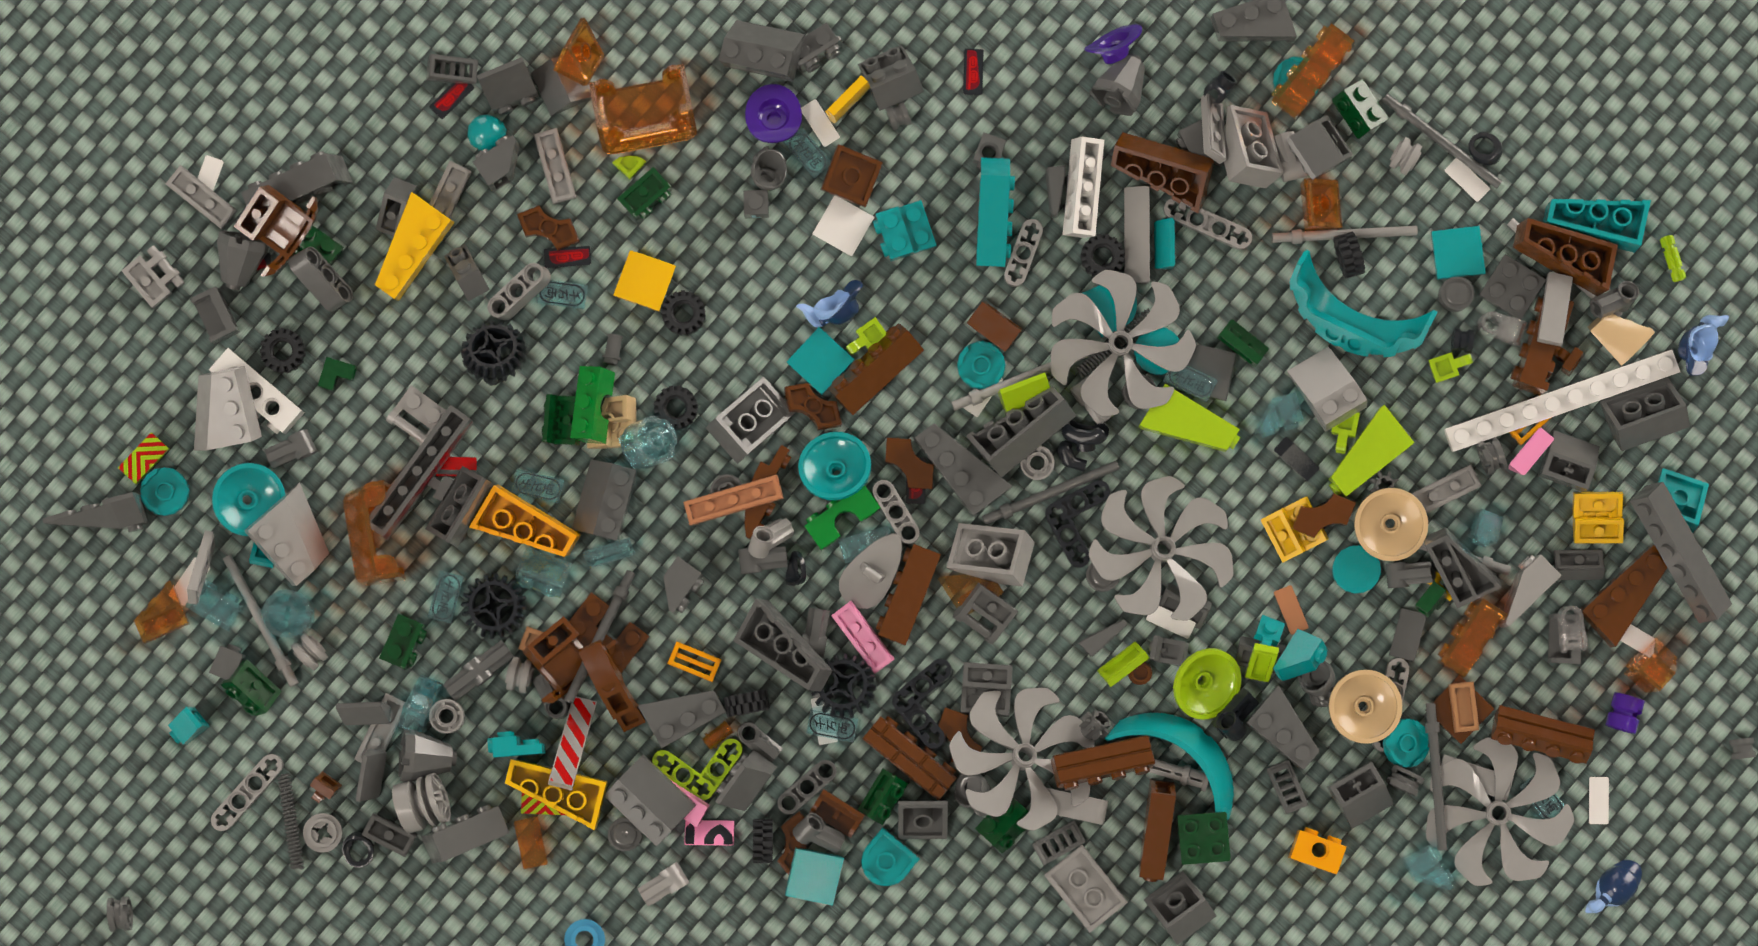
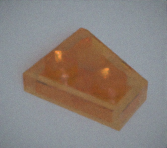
M967 574L938 578V581L956 609L963 604L978 582L997 596L1004 593L998 583ZM971 609L968 614H971L975 610Z
M171 580L165 583L162 591L148 603L147 608L134 620L144 644L190 624Z

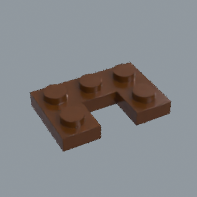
M592 592L569 621L580 634L577 640L583 647L592 643L598 630L597 625L609 608L608 604ZM631 622L628 623L616 639L615 650L611 655L621 674L650 637ZM606 634L602 642L604 647L613 639Z

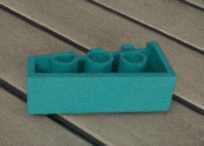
M981 158L976 266L1005 267L1006 258H1011V244H1007V236H1012V221H1008V213H1013L1014 199H1009L1010 190L1014 191L1015 176H1010V159Z
M1551 199L1545 208L1543 222L1618 244L1617 249L1635 253L1642 245L1651 200L1606 201V199H1596V201H1584L1583 199Z

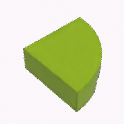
M622 156L612 162L629 180L647 163L638 156Z

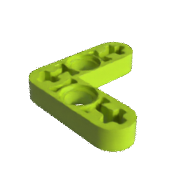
M736 739L725 740L701 774L667 750L657 751L652 758V763L671 781L701 800H707L715 793L740 758L743 748ZM735 743L738 753L737 755L731 754L727 760L732 761V763L728 766L724 760L717 758V756L721 753L724 757L727 753L725 746ZM665 754L668 755V762L674 765L675 761L680 763L674 768L672 775L667 773L670 770L669 767L665 765L662 767L658 766L659 760H657V757L659 755L662 757ZM716 762L724 766V773L719 777L713 776L710 772L711 765ZM686 768L689 770L690 778L687 782L678 781L676 773L679 769ZM695 775L699 777L696 781L700 785L707 783L709 785L707 787L708 791H710L708 795L702 794L699 796L697 794L699 789L694 785L691 790L687 788Z

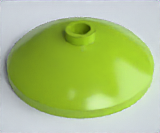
M1208 648L1197 651L1182 663L1176 673L1173 685L1175 701L1179 708L1190 717L1202 720L1214 718L1239 693L1241 671L1235 659L1223 650Z

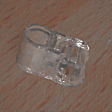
M1493 311L1483 314L1477 322L1479 331L1484 335L1514 346H1520L1527 322ZM1492 318V323L1495 326L1489 329V324L1486 323V320Z
M1576 606L1562 607L1557 614L1561 653L1575 649L1587 651L1588 644L1582 611ZM1568 610L1574 611L1576 615L1575 621L1571 624L1565 620V613ZM1570 640H1578L1577 642H1568Z

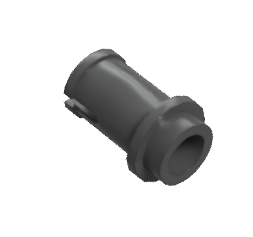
M607 334L605 355H602L603 363L618 365V361H621L619 354L623 336Z

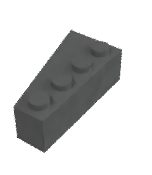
M321 151L311 155V160L305 163L300 161L290 165V170L284 173L278 171L269 175V180L256 181L247 186L248 189L241 192L247 206L259 187L270 185L294 204H300L309 201L312 198L311 194H326L334 191L333 185L343 183L346 186L353 183L343 156Z
M1052 386L1027 400L1024 407L1016 410L1011 409L1005 413L1006 417L995 423L990 421L984 425L985 429L976 434L971 432L966 437L978 453L1002 478L1076 417V414L1066 400Z
M935 423L915 437V442L972 517L1012 488L1011 484L1001 478Z
M755 599L733 641L807 690L821 692L833 670L769 600Z

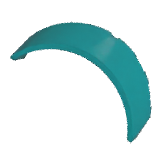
M1307 249L1304 250L1297 262L1289 281L1290 290H1293L1299 306V313L1304 320L1307 318L1316 328L1315 332L1332 345L1339 346L1347 352L1368 357L1369 354L1383 355V358L1392 357L1396 353L1419 347L1423 343L1438 313L1432 310L1417 318L1398 321L1377 319L1359 313L1339 301L1325 287L1317 275L1310 251Z
M1142 713L1120 720L1104 738L1109 742L1123 736L1148 735L1167 740L1179 746L1204 771L1213 792L1215 812H1226L1227 820H1229L1234 797L1233 779L1229 764L1218 744L1196 724L1171 714Z

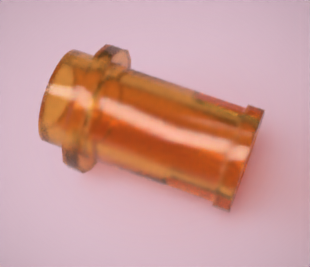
M724 720L710 733H704L705 736L702 740L710 750L713 748L717 749V745L730 734H733L734 731Z

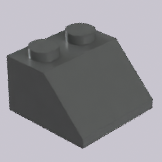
M1183 871L1144 899L1150 910L1177 945L1216 917L1207 900Z

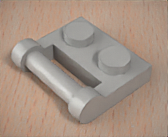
M411 385L396 407L387 416L386 421L391 425H397L419 441L421 446L446 410ZM405 410L430 428V430L424 434L403 419L400 414Z

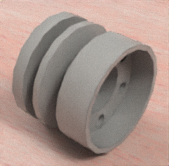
M435 772L426 775V778L423 776L417 778L416 785L414 782L406 781L393 786L392 798L394 808L401 826L408 834L425 829L427 821L432 826L438 825L439 822L445 823L450 821L451 810L448 795L441 779Z

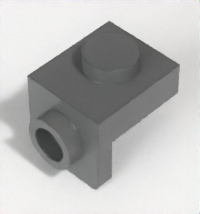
M1154 635L1148 649L1150 659L1158 663L1181 666L1186 660L1189 643Z

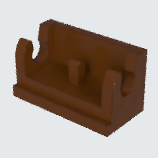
M986 301L981 302L967 321L969 326L1004 352L1010 348L1023 330Z
M823 789L810 810V813L819 815L823 821L850 838L865 816L825 789Z

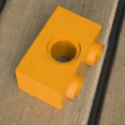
M1305 827L1304 831L1297 830L1288 858L1337 874L1346 850V846L1341 845L1342 840L1329 835L1327 839L1318 837V831ZM1316 843H1321L1324 846V853L1320 857H1316L1312 853V847Z

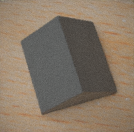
M575 53L551 58L531 72L551 117L595 97Z
M898 801V839H947L948 801Z

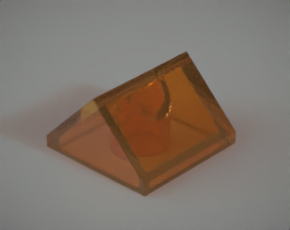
M585 18L579 20L553 69L582 86H588L605 56Z
M1303 179L1300 183L1304 231L1342 228L1338 180Z

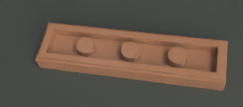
M773 475L683 503L689 525L693 526L784 499L778 475Z

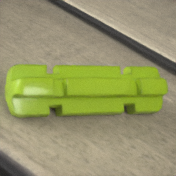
M1673 235L1662 237L1660 243L1662 248L1665 249L1664 256L1668 268L1672 270V273H1670L1672 281L1679 282L1686 279L1685 271L1681 269L1683 265L1678 249L1674 247L1676 243Z

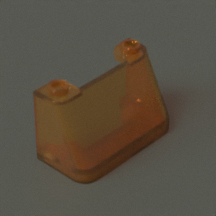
M684 64L668 66L662 72L663 80L615 89L614 83L607 79L589 82L595 121L603 152L606 154H619L686 141L696 136L697 128Z
M384 480L373 481L346 493L343 499L355 577L360 584L365 586L406 580L404 567H398L396 560L392 556L377 555L374 531L371 530L370 512L384 502L386 492L391 487Z

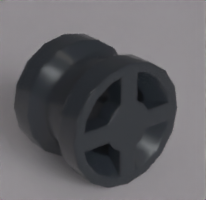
M1454 328L1451 338V351L1463 350L1465 353L1471 354L1474 344V330L1461 331L1460 328Z

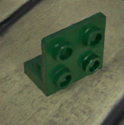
M1226 812L1177 816L1182 865L1231 860Z

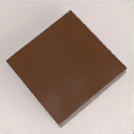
M838 144L820 190L865 208L883 162Z
M1458 675L1450 684L1466 681ZM1447 686L1432 703L1436 704L1437 722H1440V726L1459 744H1462L1473 731L1454 733L1449 688ZM1475 691L1478 722L1480 725L1494 708Z

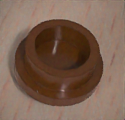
M1144 662L1130 672L1128 677L1132 683L1143 685L1150 681L1152 669L1147 662Z

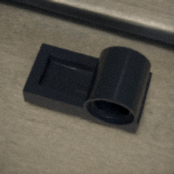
M1243 687L1229 704L1217 714L1211 724L1226 739L1238 741L1246 734L1247 729L1243 721L1257 707L1259 702Z

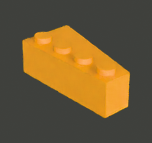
M500 485L492 487L469 526L472 529L484 531L563 557L570 555L581 536L578 532Z

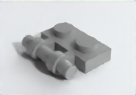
M155 245L147 250L152 257L149 261L146 262L142 256H138L121 270L153 309L172 294L167 288L170 282H173L177 288H180L185 283L180 277L181 273L178 269L173 268L166 260L167 256L163 251L160 252ZM159 266L166 274L161 279L153 271V268Z

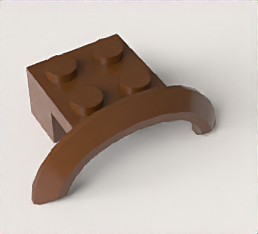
M270 185L258 188L233 227L252 241L260 239L279 253V256L266 266L261 274L262 277L278 272L298 249L317 217L318 204L316 197L312 196L306 205L308 209L305 212Z
M564 616L531 642L523 651L525 656L555 689L541 699L542 703H555L567 694L582 663L578 650L583 648V645L577 640L580 634ZM615 639L605 646L610 656L615 650Z

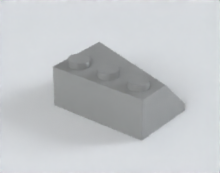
M245 366L198 376L194 451H206L252 442L262 437Z
M300 483L244 530L292 586H297L329 555L327 546Z

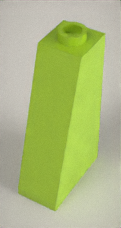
M1175 389L1167 404L1150 408L1138 426L1142 430L1226 452L1229 447L1234 449L1240 439V436L1237 435L1240 430L1239 428Z
M1385 405L1376 411L1328 480L1331 482L1329 487L1334 494L1345 498L1415 443Z

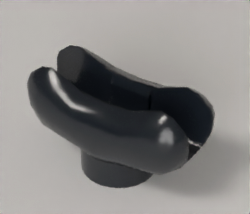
M1221 71L1204 88V97L1211 90L1215 89L1219 95L1213 104H1219L1231 94L1237 82L1229 73Z
M1071 420L1061 429L1064 439L1076 443V450L1080 452L1094 451L1096 445L1103 443L1109 435L1108 426L1102 423L1090 426Z

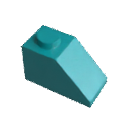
M1297 629L1273 670L1282 681L1315 671L1319 664L1323 663L1326 659L1328 649L1322 639Z
M185 707L168 725L172 730L169 732L170 736L177 744L181 742L183 745H188L210 727L195 707Z

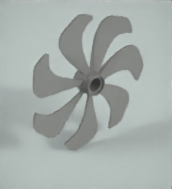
M1104 270L1092 279L1093 283L1108 289L1114 300L1117 331L1114 333L1109 328L1097 306L1084 294H1071L1053 308V327L1069 319L1078 320L1090 325L1109 339L1108 343L1086 339H1064L1058 341L1051 350V374L1058 382L1063 385L1067 384L1069 369L1078 360L1095 353L1110 350L1112 354L1089 375L1081 387V398L1088 407L1102 417L1119 413V410L1108 398V382L1118 356H1123L1126 386L1133 405L1141 409H1148L1167 404L1173 394L1174 387H1155L1150 384L1137 369L1129 352L1132 349L1154 364L1172 372L1181 371L1188 365L1196 348V343L1190 330L1185 332L1178 343L1170 346L1155 347L1133 343L1132 338L1161 329L1177 319L1180 312L1179 304L1168 285L1159 282L1151 283L1155 295L1154 305L1148 315L1129 333L1124 331L1135 301L1136 283L1131 276L1124 273ZM1118 337L1124 338L1127 342V347L1125 349L1116 348L1114 340Z
M1172 476L1152 480L1145 484L1141 491L1142 505L1156 533V539L1139 528L1127 515L1124 509L1126 490L1117 491L1109 495L1101 514L1102 525L1108 532L1126 540L1150 545L1149 549L1131 554H1111L1103 549L1098 540L1094 539L1088 556L1098 574L1103 579L1109 581L1124 577L1149 557L1155 561L1146 581L1137 592L1131 595L1114 596L1117 604L1124 612L1137 615H1151L1157 610L1161 595V563L1167 562L1175 577L1180 594V603L1171 615V618L1188 621L1204 607L1207 601V594L1204 588L1172 559L1174 554L1198 560L1211 567L1216 574L1219 587L1225 586L1232 579L1234 570L1231 552L1227 546L1221 543H1204L1176 548L1175 542L1199 525L1210 523L1225 530L1228 528L1225 511L1206 498L1193 499L1181 513L1171 536H1165L1164 511L1169 495L1185 487L1181 481ZM1162 544L1166 546L1168 553L1166 555L1159 553L1157 545Z
M1028 688L1020 691L1014 700L1015 720L1021 744H1018L1003 728L995 712L996 703L1001 692H983L970 711V722L979 733L1012 750V753H984L968 747L961 732L958 731L949 744L956 769L967 776L988 772L1010 761L1013 767L1004 779L988 792L980 793L967 789L965 793L971 808L989 816L998 817L1003 815L1011 804L1019 770H1025L1031 792V807L1029 813L1019 820L1017 825L1027 830H1037L1050 823L1057 815V805L1053 797L1031 768L1033 764H1036L1053 773L1051 759H1038L1037 753L1064 742H1076L1084 748L1094 747V740H1089L1083 736L1079 726L1082 721L1079 718L1068 715L1056 721L1035 746L1031 745L1032 726L1038 711L1046 705L1059 703L1060 700L1048 688ZM1018 753H1026L1029 761H1022ZM1088 782L1080 783L1078 788L1070 790L1073 807L1080 805L1088 799L1090 793Z
M1487 737L1476 743L1473 749L1488 756L1492 762L1495 773V801H1490L1480 779L1466 761L1453 759L1441 766L1442 787L1447 785L1459 787L1474 796L1486 807L1485 812L1465 807L1444 805L1446 833L1452 828L1470 821L1485 818L1489 821L1486 826L1473 835L1455 855V867L1474 886L1491 884L1492 880L1482 868V855L1494 826L1500 825L1501 858L1505 874L1515 881L1540 878L1546 871L1549 861H1535L1527 858L1517 847L1506 823L1509 820L1527 834L1546 845L1554 846L1563 842L1574 823V816L1568 804H1565L1563 809L1550 819L1527 818L1511 814L1510 809L1532 804L1554 795L1560 786L1557 770L1551 758L1540 753H1533L1536 766L1533 779L1526 788L1505 803L1502 800L1514 776L1518 754L1511 744L1502 745L1498 741ZM1431 776L1430 790L1433 792V788H1432V776ZM1496 806H1500L1504 810V816L1500 820H1496L1492 816V810ZM1433 808L1427 817L1426 839L1437 850L1435 813Z

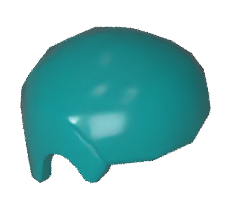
M485 114L477 116L468 126L467 137L473 147L481 151L484 149L489 151L497 146L495 144L496 141L506 136L507 129L503 121L493 115Z

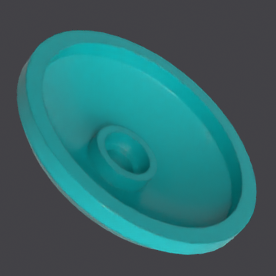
M829 432L814 438L806 445L799 458L798 470L803 485L810 493L826 500H841L854 495L866 484L871 473V458L868 449L857 437L844 432ZM835 471H841L839 475H833Z
M254 463L239 464L225 471L217 480L212 493V507L218 521L227 530L237 535L248 536L244 530L285 495V490L278 476L267 467ZM246 495L251 498V502L248 505L243 503V497Z

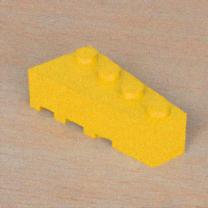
M411 192L375 286L399 301L455 222Z
M517 759L510 760L505 784L593 830L597 829L608 781L577 774L571 791L548 785L552 768Z

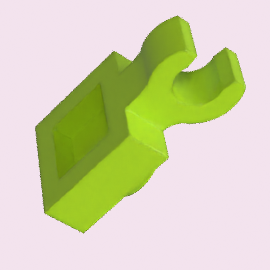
M875 317L855 331L859 338L847 345L845 349L851 356L864 346L869 349L871 345L878 343L886 335V331Z
M1451 352L1430 359L1428 363L1435 383H1439L1459 376L1457 368L1472 364L1473 360L1471 354L1454 359Z
M1360 413L1354 414L1332 428L1331 434L1338 435L1336 453L1345 454L1348 437L1356 438Z

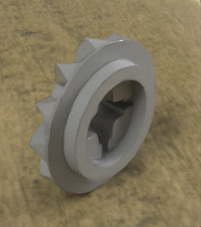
M326 813L316 814L309 818L303 829L305 843L316 852H329L335 849L341 842L343 833L340 822L333 815ZM328 823L327 832L330 833L332 838L323 837L318 842L320 834L314 828L322 829Z

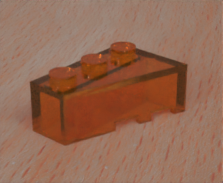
M1484 598L1476 600L1475 603L1470 602L1463 613L1466 615L1462 623L1457 622L1450 633L1453 638L1449 644L1444 643L1437 654L1440 656L1437 661L1438 663L1462 678L1467 676L1482 654L1483 648L1488 640L1494 636V631L1500 621L1505 620L1508 615Z
M1655 638L1637 657L1633 656L1625 665L1628 669L1624 674L1645 693L1660 692L1676 674L1677 666L1675 665L1677 664L1676 660L1678 657Z

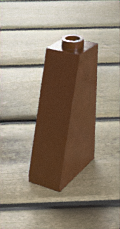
M1150 779L1139 862V877L1148 882L1164 880L1176 800L1174 782Z

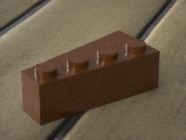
M1122 132L1115 144L1111 161L1112 167L1138 181L1140 179L1151 185L1150 188L1156 191L1161 190L1172 196V200L1179 204L1181 202L1192 207L1190 210L1199 213L1206 200L1214 165L1212 158Z
M1530 218L1517 225L1513 244L1514 249L1558 274L1573 277V283L1595 296L1607 292L1610 288L1618 244Z
M1544 295L1542 298L1538 297L1535 303L1534 311H1537L1535 319L1530 320L1526 330V333L1529 334L1527 343H1522L1518 356L1521 357L1519 366H1514L1510 379L1514 380L1513 387L1536 395H1541L1548 390L1550 383L1545 382V380H1548L1553 373L1556 363L1552 359L1553 356H1557L1561 348L1560 346L1537 342ZM1570 300L1567 312L1565 331L1574 305V302Z
M1648 546L1578 611L1610 648L1617 646L1667 569L1656 546Z

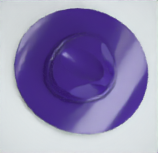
M1131 24L1114 29L1086 46L1084 50L1090 53L1101 54L1105 64L1118 62L1128 55L1129 45L1140 36L1142 26Z
M778 84L764 85L754 91L747 102L745 110L746 124L750 133L762 142L779 143L792 138L801 126L802 110L799 100L785 86Z

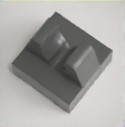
M444 476L441 482L431 477L427 485L436 490L433 497L442 502L454 480Z

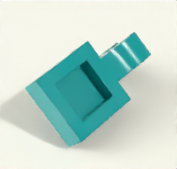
M1262 615L1254 639L1259 640L1260 644L1277 647L1285 623Z

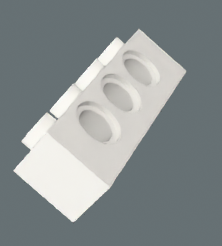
M1088 137L1071 139L1063 235L1088 238L1096 235L1104 149L1103 139Z
M227 348L209 371L216 372L245 366L250 389L254 387L261 389L260 397L253 399L257 418L263 416L269 421L266 425L276 434L281 431L286 435L305 412L236 353ZM274 402L278 403V413L270 415L268 413L269 405Z

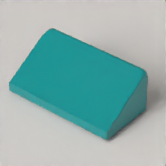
M1173 218L1158 220L1154 223L1155 269H1173L1175 266V219Z

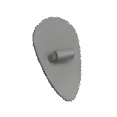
M892 533L874 541L843 570L839 579V591L847 603L852 600L857 608L868 609L876 606L884 598L900 563L902 553V539L900 535Z

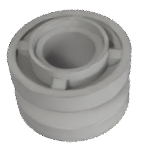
M1405 137L1395 148L1390 158L1389 167L1393 169L1398 166L1401 167L1400 173L1406 176L1409 171H1412L1422 153L1420 152L1422 145L1416 143L1412 146L1411 139Z
M1040 445L1020 462V466L1027 477L1041 480L1048 477L1053 471L1054 457L1048 448ZM1034 456H1041L1044 459V465L1039 469H1035L1030 465V461Z
M304 633L300 637L302 642H294L291 648L294 651V655L307 668L310 667L315 671L319 667L317 661H325L328 655L324 647L313 636Z
M513 657L506 674V690L513 691L515 687H518L520 693H527L534 674V667L529 659L521 663L520 657Z
M443 699L431 707L429 720L435 730L450 734L462 727L465 721V712L458 702ZM449 709L453 712L454 717L450 723L446 724L441 720V713Z

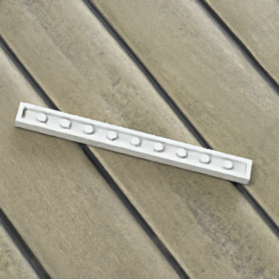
M1671 349L1446 428L1444 432L1451 451L1455 452L1680 372V369Z

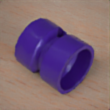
M1614 692L1611 702L1613 711L1608 712L1605 726L1636 734L1639 725L1637 715L1642 714L1645 701Z

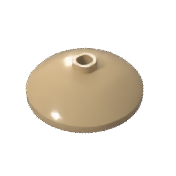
M1384 488L1371 493L1362 501L1355 515L1354 528L1356 537L1366 552L1381 560L1398 561L1411 556L1422 546L1428 532V517L1422 503L1413 494L1399 488ZM1388 519H1393L1395 522L1391 528L1386 526Z
M1358 670L1345 675L1334 686L1329 698V714L1335 728L1347 739L1358 743H1374L1389 736L1397 727L1402 715V699L1396 685L1384 674L1373 670ZM1360 702H1365L1367 705L1364 711L1359 709Z

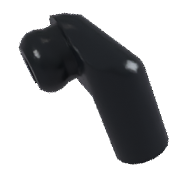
M1069 441L1060 442L1057 447V454L1065 467L1084 472L1087 460L1075 457L1071 449L1072 444Z

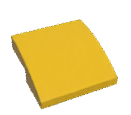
M860 76L825 111L831 122L836 123L870 89L868 81L863 76Z
M630 250L613 296L659 312L676 266Z
M1573 492L1574 543H1623L1622 492Z
M1307 496L1261 519L1282 563L1329 540L1324 528L1317 533L1315 538L1291 529L1301 506L1313 508Z

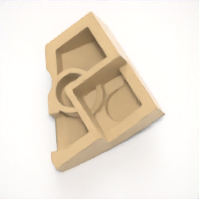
M1611 314L1602 319L1598 317L1588 326L1592 334L1621 366L1655 333L1650 327L1639 325L1626 318L1623 319L1616 316V314Z
M628 395L605 398L601 414L605 419L609 420L606 444L587 443V448L606 449L637 446L636 398Z

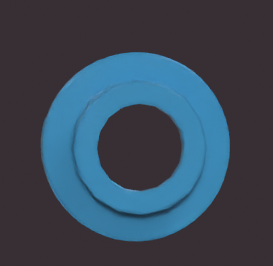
M581 919L572 923L565 933V946H577L575 938L581 931H588L592 934L593 944L591 946H604L605 944L603 929L599 924L589 919Z

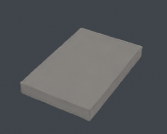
M1080 845L1044 874L1089 933L1128 903L1083 845Z

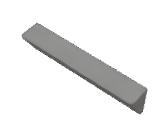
M1149 186L1124 188V274L1131 276L1136 284H1149L1150 282Z

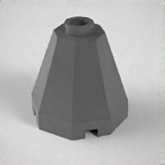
M1129 54L1124 59L1115 62L1101 75L1089 92L1097 104L1102 107L1108 104L1111 106L1109 111L1114 114L1132 116L1141 102L1145 71L1142 59L1135 54Z
M219 231L217 245L221 281L226 283L227 288L234 290L246 287L266 256L269 246L260 239L252 241L241 232Z
M403 729L400 742L402 750L399 751L398 775L400 781H416L417 778L421 776L426 778V775L434 772L439 775L450 772L451 767L456 766L457 752L453 751L452 745L414 729Z

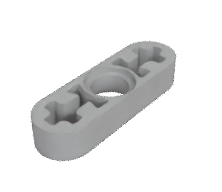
M1026 220L1021 227L1004 273L1005 282L1011 287L1021 286L1026 279L1043 233V227L1038 220ZM1031 224L1036 226V231H1039L1038 234L1032 235L1030 242H1035L1034 246L1028 242L1020 241L1021 238L1026 240L1028 231L1025 228H1030ZM1025 246L1030 250L1031 254L1028 259L1022 260L1018 258L1016 251L1019 247ZM1013 260L1018 264L1027 265L1026 269L1021 266L1019 275L1022 278L1017 279L1015 282L1011 281V276L1008 275L1009 272H1014L1017 264H1012Z

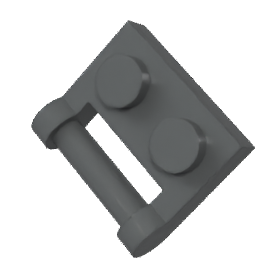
M978 582L963 604L955 610L953 618L958 622H964L984 636L986 642L993 644L1018 613V610ZM971 609L975 610L995 624V626L989 629L969 615V611Z

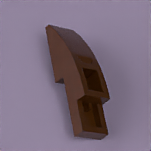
M781 445L770 465L760 462L752 482L777 475L781 468L785 470L792 458L789 456L790 449ZM771 502L745 510V534L747 539L751 540L756 527L764 526L761 522L765 515H771L776 506L775 503Z
M601 640L579 649L578 652L584 666L613 720H617L624 732L645 723L646 719L623 682L622 674Z

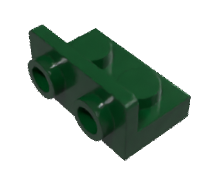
M1233 319L1229 321L1217 336V339L1254 368L1269 350L1265 344Z
M398 614L379 659L404 670H407L408 666L413 667L418 656L415 653L418 643L422 645L427 635V631L424 630L426 625Z
M243 660L230 679L224 680L221 683L226 694L241 703L243 709L248 714L254 716L267 713L282 692L248 660Z

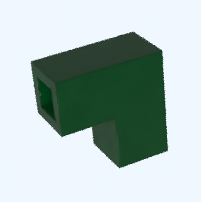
M326 357L318 386L334 391L338 377L350 381L354 380L357 366Z
M1433 582L1416 603V610L1429 618L1435 609L1439 610L1447 600L1446 589Z

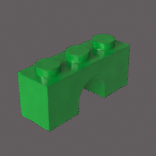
M580 366L570 438L584 443L606 444L609 420L605 419L601 414V401L604 396H612L615 372L602 367Z
M864 485L862 489L848 498L829 502L826 505L827 510L820 515L818 512L812 514L806 519L808 524L804 527L822 551L841 538V535L835 528V520L838 515L850 512L862 523L878 512L881 507Z

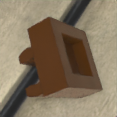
M1561 347L1555 357L1558 361L1564 363L1561 372L1570 377L1583 358L1584 352L1575 347L1569 353Z
M322 771L310 784L316 790L311 798L317 803H320L325 797L330 800L338 793L342 784Z

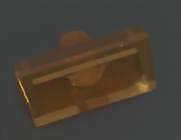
M539 817L514 821L523 869L547 865L548 860Z

